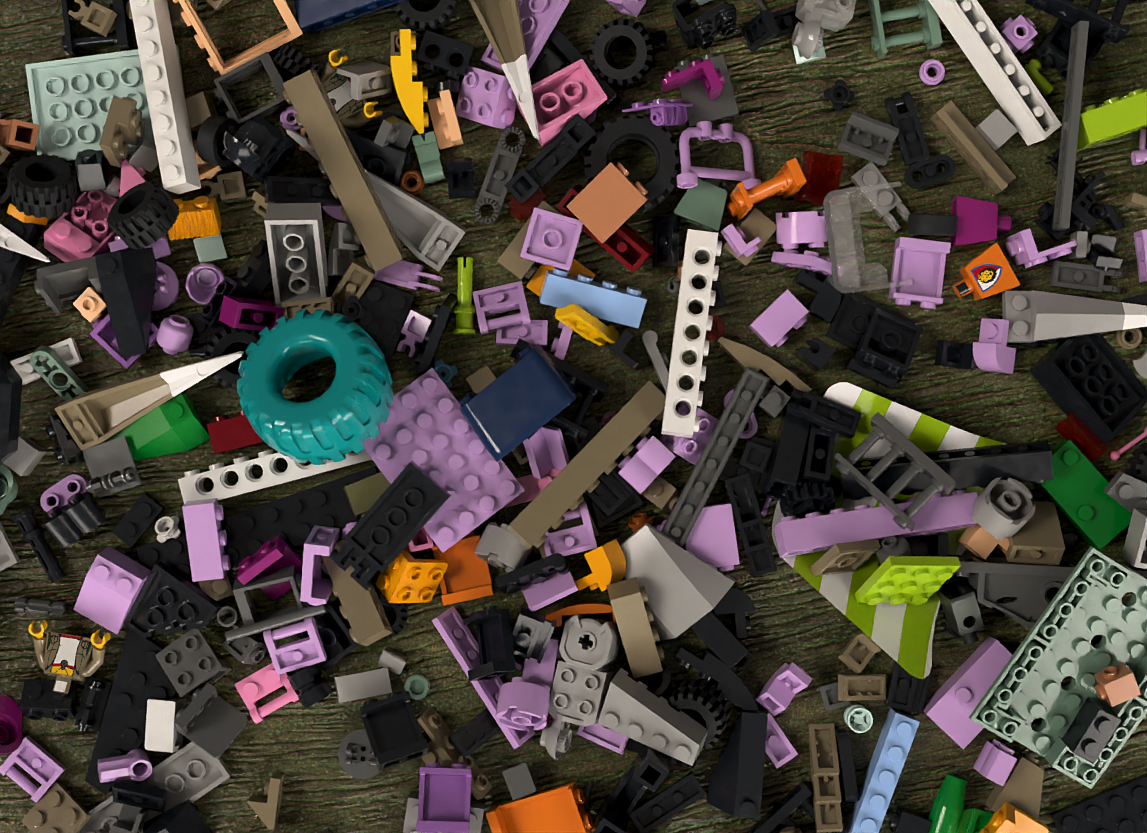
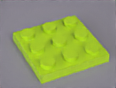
M889 556L856 591L857 603H868L869 605L890 603L891 605L902 603L924 604L961 567L959 558Z

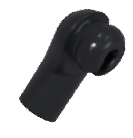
M1097 202L1091 206V215L1094 218L1107 220L1113 231L1125 226L1114 205Z

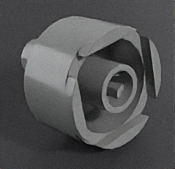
M1000 477L992 480L975 499L971 517L985 531L992 534L994 538L1004 540L1015 535L1034 515L1035 505H1032L1031 498L1033 496L1026 486L1015 479L1000 480Z
M489 521L474 551L476 556L494 567L506 568V572L523 567L533 546L527 549L506 529L507 524L502 523L500 526Z

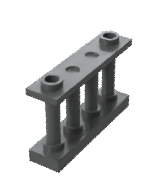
M877 412L870 419L871 426L873 427L871 429L872 432L846 459L837 453L834 456L837 463L835 467L844 476L849 474L895 516L893 520L903 530L907 527L912 532L915 529L916 523L911 518L937 492L943 490L949 494L955 488L956 481ZM885 438L892 444L890 446L891 450L863 476L853 465L879 439L883 440ZM904 455L911 461L909 464L911 467L883 494L872 483L899 456L902 457ZM924 473L931 479L929 481L930 485L902 511L892 500L917 474L921 475Z

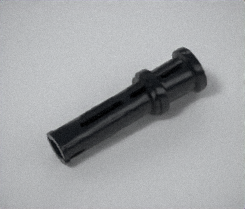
M29 508L11 519L19 526L23 533V541L29 542L43 569L46 571L50 582L53 583L66 576V573L61 568L43 535L45 529L43 526H39L32 514L34 512L33 508Z

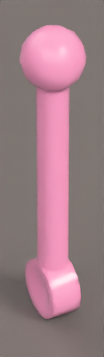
M1145 427L1141 435L1118 451H1112L1110 453L1111 459L1118 460L1122 453L1147 436V427Z

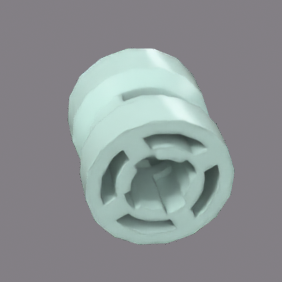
M851 704L844 711V721L854 732L864 733L871 728L873 724L872 715L861 704Z

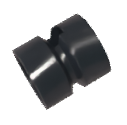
M317 663L303 667L287 677L293 690L299 691L297 697L304 709L333 693L328 681L321 679L323 672Z

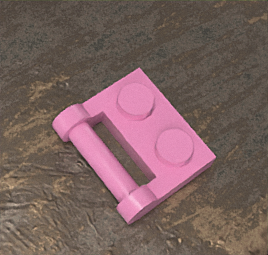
M273 662L234 684L256 724L263 721L266 715L287 703L299 700L297 697L299 691L293 690L287 679L290 676L289 673L277 675ZM283 685L287 689L285 694L260 708L255 701Z

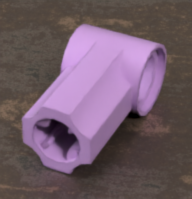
M142 749L131 750L127 755L98 759L97 762L100 783L127 778L142 781L147 779L152 773V765L148 755ZM143 762L141 766L134 767L137 763Z

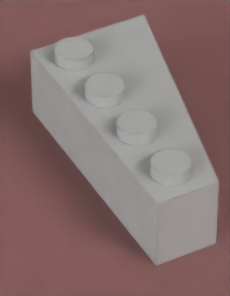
M620 668L610 682L598 724L693 766L702 750L708 729L680 710L678 712L669 706V701L662 696L658 698L647 690L648 686L641 681L637 683L627 676V671Z

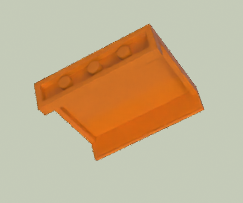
M576 782L491 806L486 812L492 833H591V828L593 827L592 817L589 812L586 813L583 805L585 803L583 791L581 788H577Z

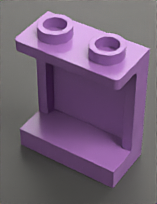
M426 763L425 767H420L416 832L469 833L472 769H467L466 764H451V768H441L440 763Z

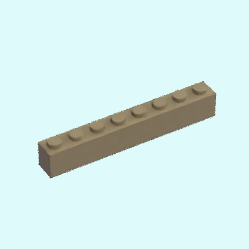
M308 70L282 83L285 88L283 95L288 104H293L296 110L295 119L300 128H304L308 135L306 138L308 146L313 152L316 151L320 159L318 161L320 170L324 175H328L332 183L329 185L332 194L336 199L339 198L343 205L341 211L347 222L351 221L355 229L353 236L359 245L362 244L366 252L364 258L370 268L373 267L375 272L407 257L316 70Z
M649 380L506 529L527 549H530L533 545L538 548L548 538L545 535L546 531L551 526L556 529L566 519L563 514L568 509L575 510L583 501L580 496L586 490L591 493L599 485L600 481L597 478L603 472L608 475L618 465L615 462L620 454L625 457L635 447L632 442L638 436L642 439L652 429L649 424L654 419L659 422L663 418L666 396Z

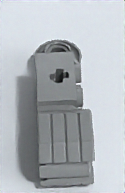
M798 0L795 16L801 22H798L795 26L792 45L797 46L801 55L809 59L814 51L817 52L819 50L825 28L833 31L842 29L853 18L856 0Z
M577 614L569 618L564 624L559 646L563 660H558L548 710L549 714L553 717L552 724H546L540 739V745L546 747L549 755L556 760L561 757L562 753H566L572 739V730L569 729L570 723L585 727L598 723L609 685L613 678L614 671L609 670L610 665L617 659L621 642L617 622H608L601 618H588L587 614ZM588 639L593 641V645H589Z

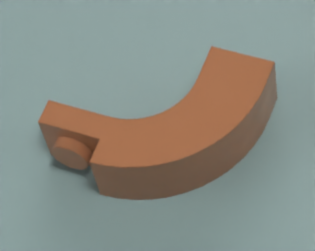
M0 119V146L13 150L34 151L40 125L17 119Z

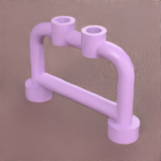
M701 121L696 124V127L687 128L682 132L679 139L681 174L676 176L678 188L696 187L698 185L697 177L741 181L746 190L761 184V180L755 178L752 144L744 134L733 131L732 124H720L717 130L712 129L710 121ZM695 137L700 141L714 139L719 140L720 143L738 142L743 149L745 171L691 166L690 138Z

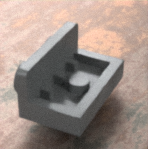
M853 111L845 124L838 149L885 166L894 140L898 136L899 129L888 123L880 122L865 114Z

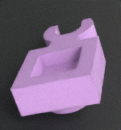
M410 310L401 330V333L405 334L406 338L398 344L397 351L404 352L406 346L409 345L411 351L408 356L415 358L419 353L418 343L426 344L423 341L429 327L433 328L435 320L416 310Z

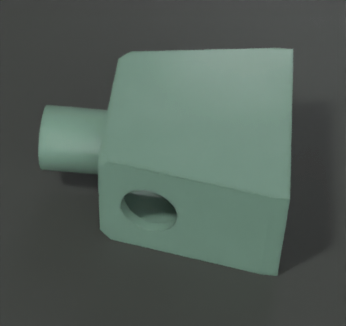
M697 178L698 185L687 189L675 208L673 215L680 216L681 220L700 228L717 233L720 228L728 191L719 187L721 179L705 178V181Z

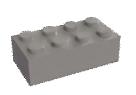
M268 203L264 223L276 305L282 307L281 302L329 297L330 286L329 277L327 276L321 204Z

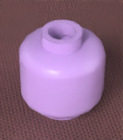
M171 315L161 322L156 340L163 347L164 352L175 355L189 348L194 329L187 318L180 315Z

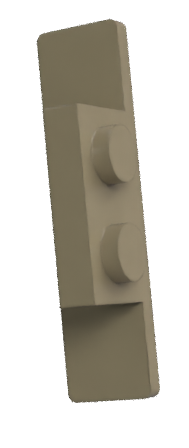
M433 707L429 708L418 718V722L431 738L427 742L429 747L428 754L421 756L425 764L440 763L441 768H451V764H466L467 769H472L471 793L479 801L491 790L492 785L470 755L463 759L449 740L453 733Z

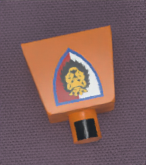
M994 243L959 269L963 280L954 284L953 289L959 298L972 293L977 301L1017 287L1020 283L998 243Z

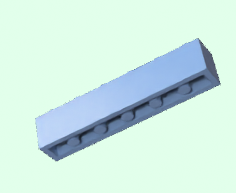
M890 708L860 787L858 802L854 803L847 822L846 833H879L920 723L914 716Z

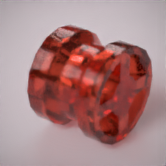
M710 315L713 316L711 331H706L705 340L715 341L723 335L725 325L720 317Z

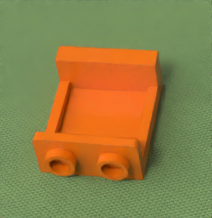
M475 530L471 531L443 553L436 544H433L434 547L431 550L434 553L435 560H445L448 564L440 582L443 606L494 594L489 565L474 553L482 533L476 535Z

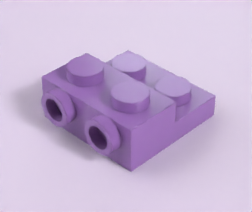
M109 314L105 318L103 316L100 317L93 324L94 330L90 335L126 369H130L143 355L121 358ZM152 321L148 349L156 341L159 327Z

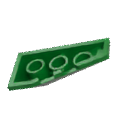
M181 393L129 424L102 443L126 436L133 459L137 461L192 450L210 440V436L190 396Z

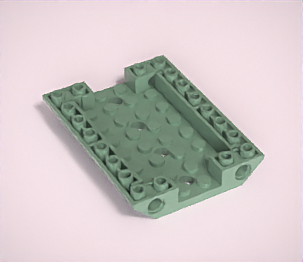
M1090 546L969 718L1010 743L1015 740L1043 756L1055 769L1092 789L1147 714V579L1100 549ZM1132 592L1130 601L1122 603L1123 595ZM1101 634V641L1096 645H1091L1092 638ZM1123 662L1133 672L1141 695L1111 707L1105 699L1101 700L1098 697L1094 688L1097 685L1094 674L1101 672L1105 667L1115 666ZM1065 677H1072L1069 685L1061 686V682ZM1088 697L1109 706L1121 719V722L1095 763L1072 753L1061 740ZM1042 718V723L1038 727H1031L1033 720Z

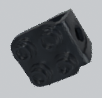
M676 0L672 4L676 26L687 48L697 45L702 50L707 49L714 44L715 40L713 38L717 35L723 34L724 37H728L737 30V15L734 4L724 2L697 17L689 25L684 20V17L698 10V4H690L692 0Z

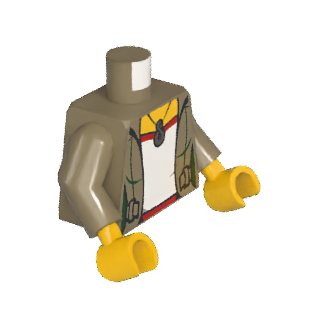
M339 48L329 53V61L319 78L343 127L357 129L363 127L373 117L382 116L383 112H374V106L378 104L377 101L367 102L366 99L355 100L350 98L351 78L337 73V68L340 67V64L348 61L347 55L340 59L338 58V52L341 50Z
M33 620L28 630L33 635L35 653L40 667L44 670L45 674L56 677L53 688L54 692L68 694L72 680L84 682L87 677L92 676L103 664L106 651L105 643L110 640V633L107 632L103 639L99 637V629L92 634L91 638L47 631L46 635L43 632L47 628V622L43 620L41 622V629H38Z

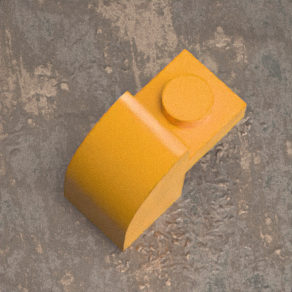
M617 539L584 554L592 573L575 581L579 591L589 586L591 591L600 587L602 592L607 589L606 585L620 582L626 572V560Z

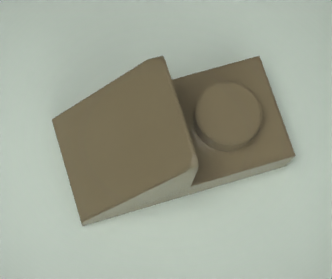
M274 773L270 780H266L264 795H268V797L252 795L247 800L251 808L270 830H274L279 822L285 774Z

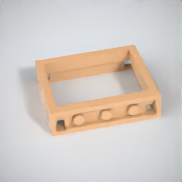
M173 0L174 3L179 2L184 10L181 12L184 21L188 27L193 25L197 32L194 35L196 42L201 49L206 48L210 55L207 58L210 66H212L214 72L219 71L221 76L303 34L286 0H273L288 28L224 62L190 0Z

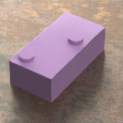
M990 636L936 691L923 707V712L962 749L984 728L972 721L969 716L1013 656L998 640Z

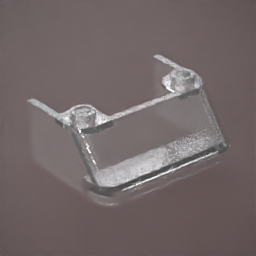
M902 181L834 190L825 196L823 205L834 287L839 292L853 293L908 286L915 283L914 278L888 281L887 270L882 264L877 262L865 263L859 213L869 212L877 206V190L903 186Z

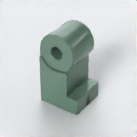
M434 131L412 136L425 183L445 179L443 162Z

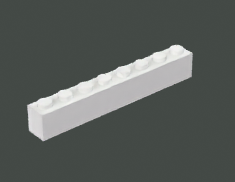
M129 0L163 189L176 194L200 189L201 183L167 0Z
M928 0L1028 146L1045 140L1062 125L977 0Z

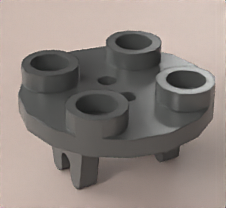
M355 729L347 733L341 741L338 750L339 763L344 771L352 777L359 779L372 778L379 774L381 771H378L365 729Z

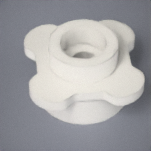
M165 516L156 522L155 531L158 533L157 540L160 543H164L170 538L176 539L180 536L181 531L178 529V517Z

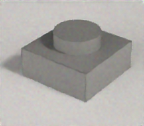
M1076 231L1071 233L1070 242L1076 240L1077 245L1071 247L1072 253H1069L1068 259L1079 260L1085 258L1091 246L1088 232Z

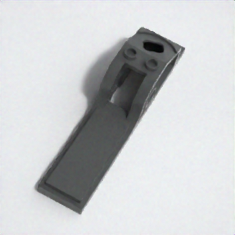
M948 554V557L959 558L961 567L955 572V575L965 577V585L975 592L977 602L991 609L993 607L999 609L998 611L1011 617L1012 620L1020 623L1021 626L1028 627L1029 631L1080 562L1061 560L1059 565L1007 562L1006 557H987L985 560L977 556ZM1122 563L1147 579V569L1136 568L1131 564ZM1002 598L1003 603H999L998 599Z

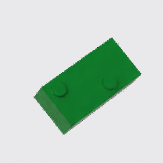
M1061 439L1051 448L1053 479L1041 483H1032L1049 502H1055L1058 512L1089 546L1101 550L1130 524L1132 514L1103 492L1109 482L1071 440Z

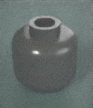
M899 536L886 537L880 543L881 547L876 552L880 564L889 556H914L908 541Z

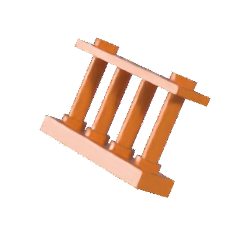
M794 158L787 161L774 178L746 190L743 182L738 183L728 197L729 202L726 203L732 217L736 216L737 220L740 221L747 215L753 205L774 195H782L783 200L793 197L807 182L797 159Z

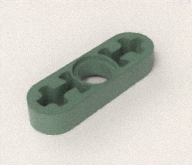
M40 346L35 349L30 358L32 367L64 401L74 398V394L79 395L90 391L52 348ZM46 356L48 357V361L41 362L39 361V357ZM54 365H56V366L51 370V372L48 371L50 367L52 368ZM54 374H65L68 378V382H57L54 378Z

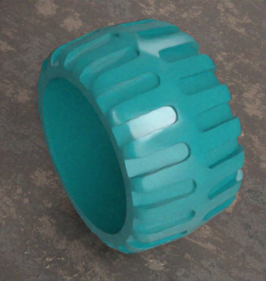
M316 309L314 314H311L308 310L296 311L295 317L288 318L285 315L276 320L278 324L270 330L266 326L259 332L261 338L256 344L251 342L247 347L246 353L248 358L247 360H241L238 370L242 377L237 380L240 406L257 435L280 454L288 456L299 463L310 461L313 465L326 464L327 459L339 462L345 460V454L351 451L355 454L365 448L363 443L369 437L374 440L380 433L378 425L380 422L386 423L390 413L387 405L393 402L392 376L378 344L356 322H352L343 314L335 313L333 315L329 310ZM331 356L336 364L335 378L330 388L323 395L312 401L299 403L287 400L283 396L282 392L287 382L303 366L323 357Z

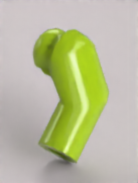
M1031 59L1028 64H1025L1024 70L1037 89L1046 96L1052 92L1054 86L1039 72L1042 64L1036 59Z

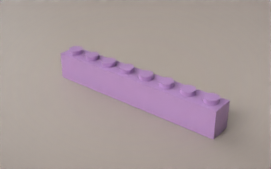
M966 489L954 491L951 493V496L943 497V493L935 494L911 518L916 523L915 529L912 532L907 527L904 530L899 527L893 520L895 516L881 503H879V507L870 508L869 504L855 507L854 511L847 512L845 508L834 509L830 511V514L822 516L820 512L806 514L805 518L796 519V516L784 517L774 527L779 556L787 557L830 550L837 543L878 539L879 542H882L889 536L907 538L975 527L979 524L972 519L971 513L974 501L978 495L977 492L967 493ZM917 497L904 499V503L895 505L904 511Z

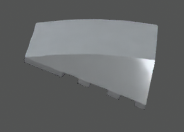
M646 523L620 544L626 560V572L623 578L627 580L637 577L639 587H645L648 601L644 602V605L651 608L654 621L650 623L652 626L656 625L660 640L677 638L714 609L735 583V579L729 575L726 577L717 571L715 566L701 561L695 557L693 552L688 549L684 550L675 544L676 541Z

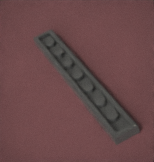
M1079 21L1071 27L1052 229L1057 231H1063L1070 227L1089 21Z
M748 367L745 368L661 531L676 541L675 544L683 548L770 379Z

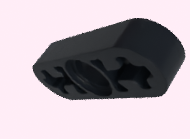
M848 728L835 730L843 800L845 803L858 802L850 733Z

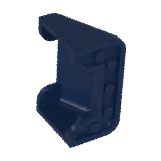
M539 343L534 347L532 344H529L519 352L521 358L518 362L481 392L474 395L469 392L459 401L461 406L458 409L496 461L506 456L577 398V389Z

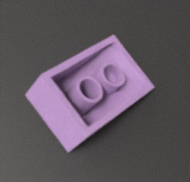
M110 546L106 547L97 554L89 569L73 610L118 635L151 570Z

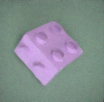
M468 66L455 108L456 115L491 127L501 129L511 127L517 100L507 77Z
M1030 228L1006 237V250L1009 256L1013 257L1016 266L1024 264L1025 268L1048 261L1047 256L1051 260L1072 253L1071 247L1077 245L1075 240L1038 253Z

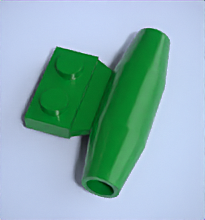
M947 773L933 801L929 820L932 823L928 833H979L989 823L995 812L973 806L964 808L967 779Z

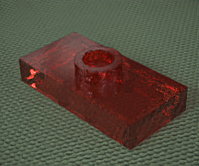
M1073 412L1054 426L1066 440H1071L1091 463L1108 450V447Z

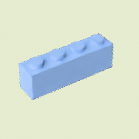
M555 267L553 270L547 269L539 296L540 303L557 308L566 307L569 304H577L597 318L639 328L647 301L645 295L641 294L642 290L630 286L627 287V290L617 287V283L603 280L602 283L593 281V277L585 274H578V277L569 275V271Z

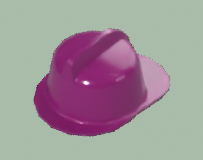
M0 695V754H9L17 750L22 743V714L15 700L8 696Z

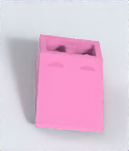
M102 190L84 191L76 201L75 207H71V211L68 213L64 212L44 232V248L65 263L107 253L110 249L108 243L115 241V237L118 236L107 222L109 211L118 199L106 194Z

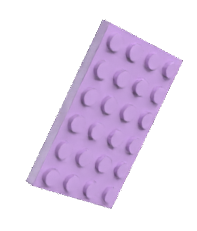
M431 368L393 396L392 404L387 405L390 413L386 423L380 422L378 425L380 430L378 436L374 440L369 437L363 443V446L365 447L364 450L390 484L413 461L451 495L423 527L443 553L525 490L502 459L496 461L491 456L458 409L461 406L434 369Z

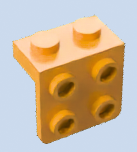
M404 548L383 573H380L375 584L389 603H428L432 600L448 564L445 560L414 559L408 550Z
M1005 802L979 833H1048V826Z

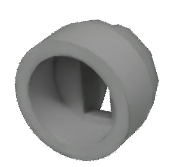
M113 174L109 178L106 190L102 191L112 197L120 196L118 190L120 189L121 179Z
M222 607L216 614V620L219 625L230 627L237 621V612L232 607ZM231 612L232 617L227 618L223 622L220 620V617Z

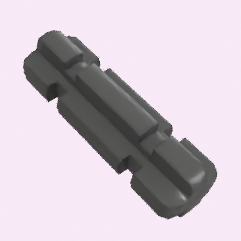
M19 597L15 600L14 609L18 612L28 610V613L47 615L52 613V615L62 616L66 611V603L33 598L29 600L28 598Z

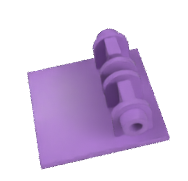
M683 99L653 100V103L649 104L647 102L633 103L631 109L622 110V113H651L650 119L656 126H683L688 120L686 107H691L693 104L683 103Z

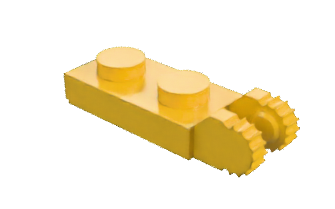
M569 304L566 307L556 309L555 317L557 320L594 344L601 346L605 345L606 341L615 343L619 339V332L612 325L606 326L597 317L583 310L580 305Z

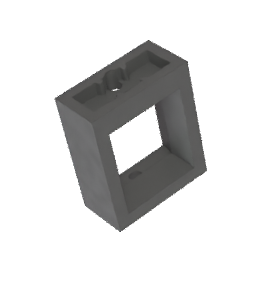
M268 52L214 80L217 86L214 92L221 103L225 101L229 109L226 111L228 118L235 120L240 127L257 114L265 118L289 105L283 95L285 88L282 83L285 81ZM265 68L280 98L242 117L228 87Z
M295 564L261 572L244 585L237 578L235 579L233 593L244 626L311 606L308 602L300 601L302 574L297 573ZM290 580L297 605L257 614L250 590ZM304 619L299 620V621H296V622H292V623H289V624L301 622V621H304Z

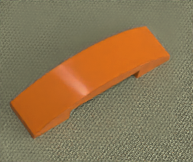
M601 601L567 604L543 615L546 617V620L552 622L556 620L555 626H562V616L612 612L613 623L616 622L611 603Z

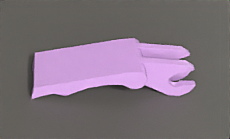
M399 260L375 272L373 279L413 290H418V287L436 292H440V288L420 283L421 277L443 281V278L440 276L423 273V265Z

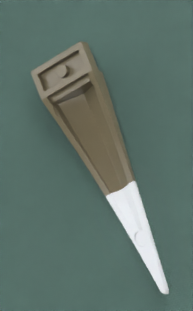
M469 0L511 85L533 136L539 140L518 0Z
M244 351L81 393L77 397L59 403L54 409L79 449L84 450L102 443L169 399L237 360L243 355Z

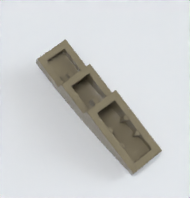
M723 337L718 338L716 341L744 370L748 367L756 372L760 371L770 378L769 380L777 387L785 381L794 390L797 389L807 393L812 390L795 374L770 357L748 346Z
M834 723L809 724V750L816 833L842 832L840 771Z

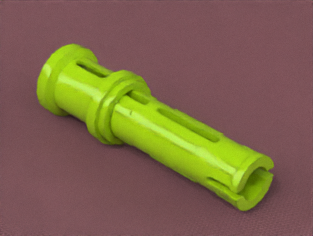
M464 257L457 258V305L453 308V312L456 313V329L453 330V334L474 335L476 330L473 329V315L476 313V308L472 305L473 258L466 257V268H464L465 259Z

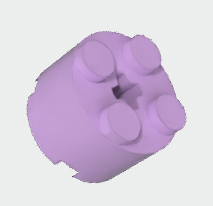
M820 210V216H818V211L785 212V217H782V213H776L777 244H781V248H798V243H806V247L809 248L824 247V242L828 241L827 210Z
M513 677L512 682L505 683L500 687L495 718H500V724L516 730H526V726H534L533 730L543 729L547 724L550 687L545 684L536 685L528 683L527 679L523 677Z

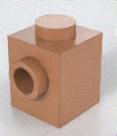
M1123 662L1115 666L1105 667L1101 672L1094 674L1097 682L1094 688L1098 697L1101 700L1105 699L1111 707L1141 695L1133 672Z

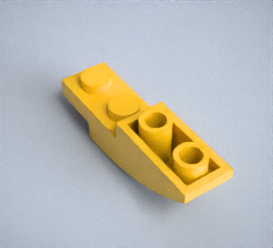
M399 29L400 55H390L393 83L397 97L410 123L419 134H424V128L429 126L428 112H423V102H428L427 86H423L422 81H412V76H417L416 61H412L411 50H416V35L411 34V29Z

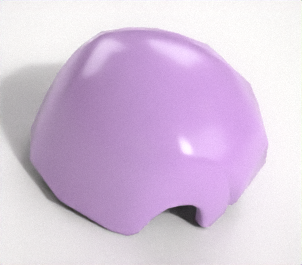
M201 263L193 267L186 280V289L190 298L200 304L209 303L216 292L217 286L225 279L224 273L219 267L210 263Z

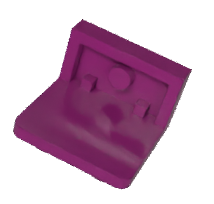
M703 58L689 63V68L681 72L679 69L668 72L664 75L665 79L662 80L661 91L665 94L700 78L710 101L720 97L723 88L722 84L725 83L720 69L715 70L711 59L703 61Z
M278 535L272 541L264 543L252 556H247L240 562L237 579L244 585L261 572L294 564L297 573L302 574L303 560ZM290 580L259 588L270 599L276 600L291 589L292 586Z

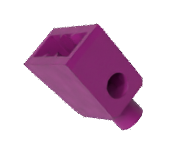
M962 196L952 199L951 215H957L958 221L957 235L951 236V247L992 242L997 239V231H1010L1011 216L998 215V205L996 203Z

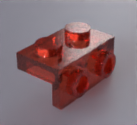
M810 150L804 151L801 170L807 182L798 191V202L821 207L837 204L840 193V175L843 170V155H828Z

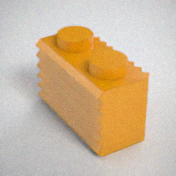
M199 196L189 201L173 199L179 206L180 212L176 222L168 231L171 241L174 239L220 235L222 220L216 198Z

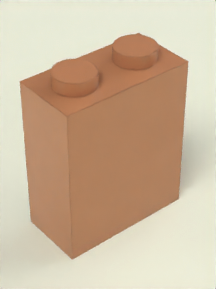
M613 161L610 162L566 206L602 244L649 199L646 196L648 193L647 189L639 181L634 183L628 177L630 172L620 162L617 164Z

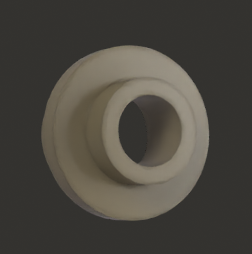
M1139 328L1117 330L1116 341L1124 349H1134L1142 341V332ZM1127 332H1129L1132 335V339L1130 341H1127L1125 339V334Z

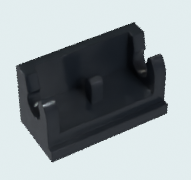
M812 338V341H805L811 347L806 348L802 346L801 349L796 348L792 354L810 369L816 371L822 369L837 348L828 346L819 338Z

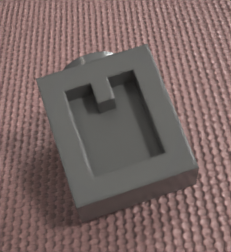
M392 115L383 120L374 143L381 147L391 143L405 149L415 127Z
M235 625L233 629L240 628L241 626ZM252 635L229 642L225 640L222 645L224 649L241 663L254 666L263 659L267 649L264 641H259Z

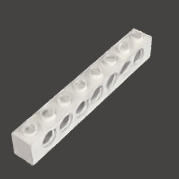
M687 230L661 434L692 438L693 432H698L700 417L696 416L697 406H702L703 391H699L700 381H705L706 366H702L703 356H708L710 341L705 340L706 331H711L713 316L708 315L709 306H714L716 291L711 290L712 281H717L719 266L714 265L715 256H720L722 241H717L718 233ZM704 254L708 257L709 261L706 264H699L696 262L695 256ZM696 278L702 279L705 282V287L703 289L694 288L692 280ZM692 303H697L702 307V312L700 314H693L689 311L688 306ZM689 328H694L699 332V337L697 339H689L685 331ZM685 353H691L695 356L696 362L692 365L685 364L682 356ZM682 378H688L692 381L693 387L690 390H683L679 386V381ZM679 403L687 404L690 413L685 416L679 415L676 412V405Z
M273 449L259 452V458L249 460L248 456L233 459L234 464L226 467L224 462L210 465V471L200 473L199 469L184 472L185 477L178 479L184 504L187 501L213 498L222 500L372 459L363 449L357 454L352 451L345 454L346 459L339 462L327 459L326 464L313 465L311 463L306 466L279 452L274 454ZM280 458H284L288 463L285 472H280L276 467V462ZM256 464L260 465L263 469V475L259 479L252 475V468ZM231 471L236 472L238 475V482L235 485H231L227 479ZM207 477L212 479L214 487L210 492L206 491L203 487V482Z

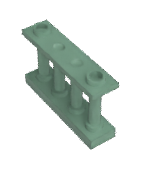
M868 0L874 34L871 37V46L873 52L877 51L878 58H883L887 53V47L922 41L926 43L927 50L937 49L943 43L938 14L928 0H919L917 6L884 12H880L879 0ZM917 16L919 19L922 18L923 28H921V31L888 37L884 36L882 22Z

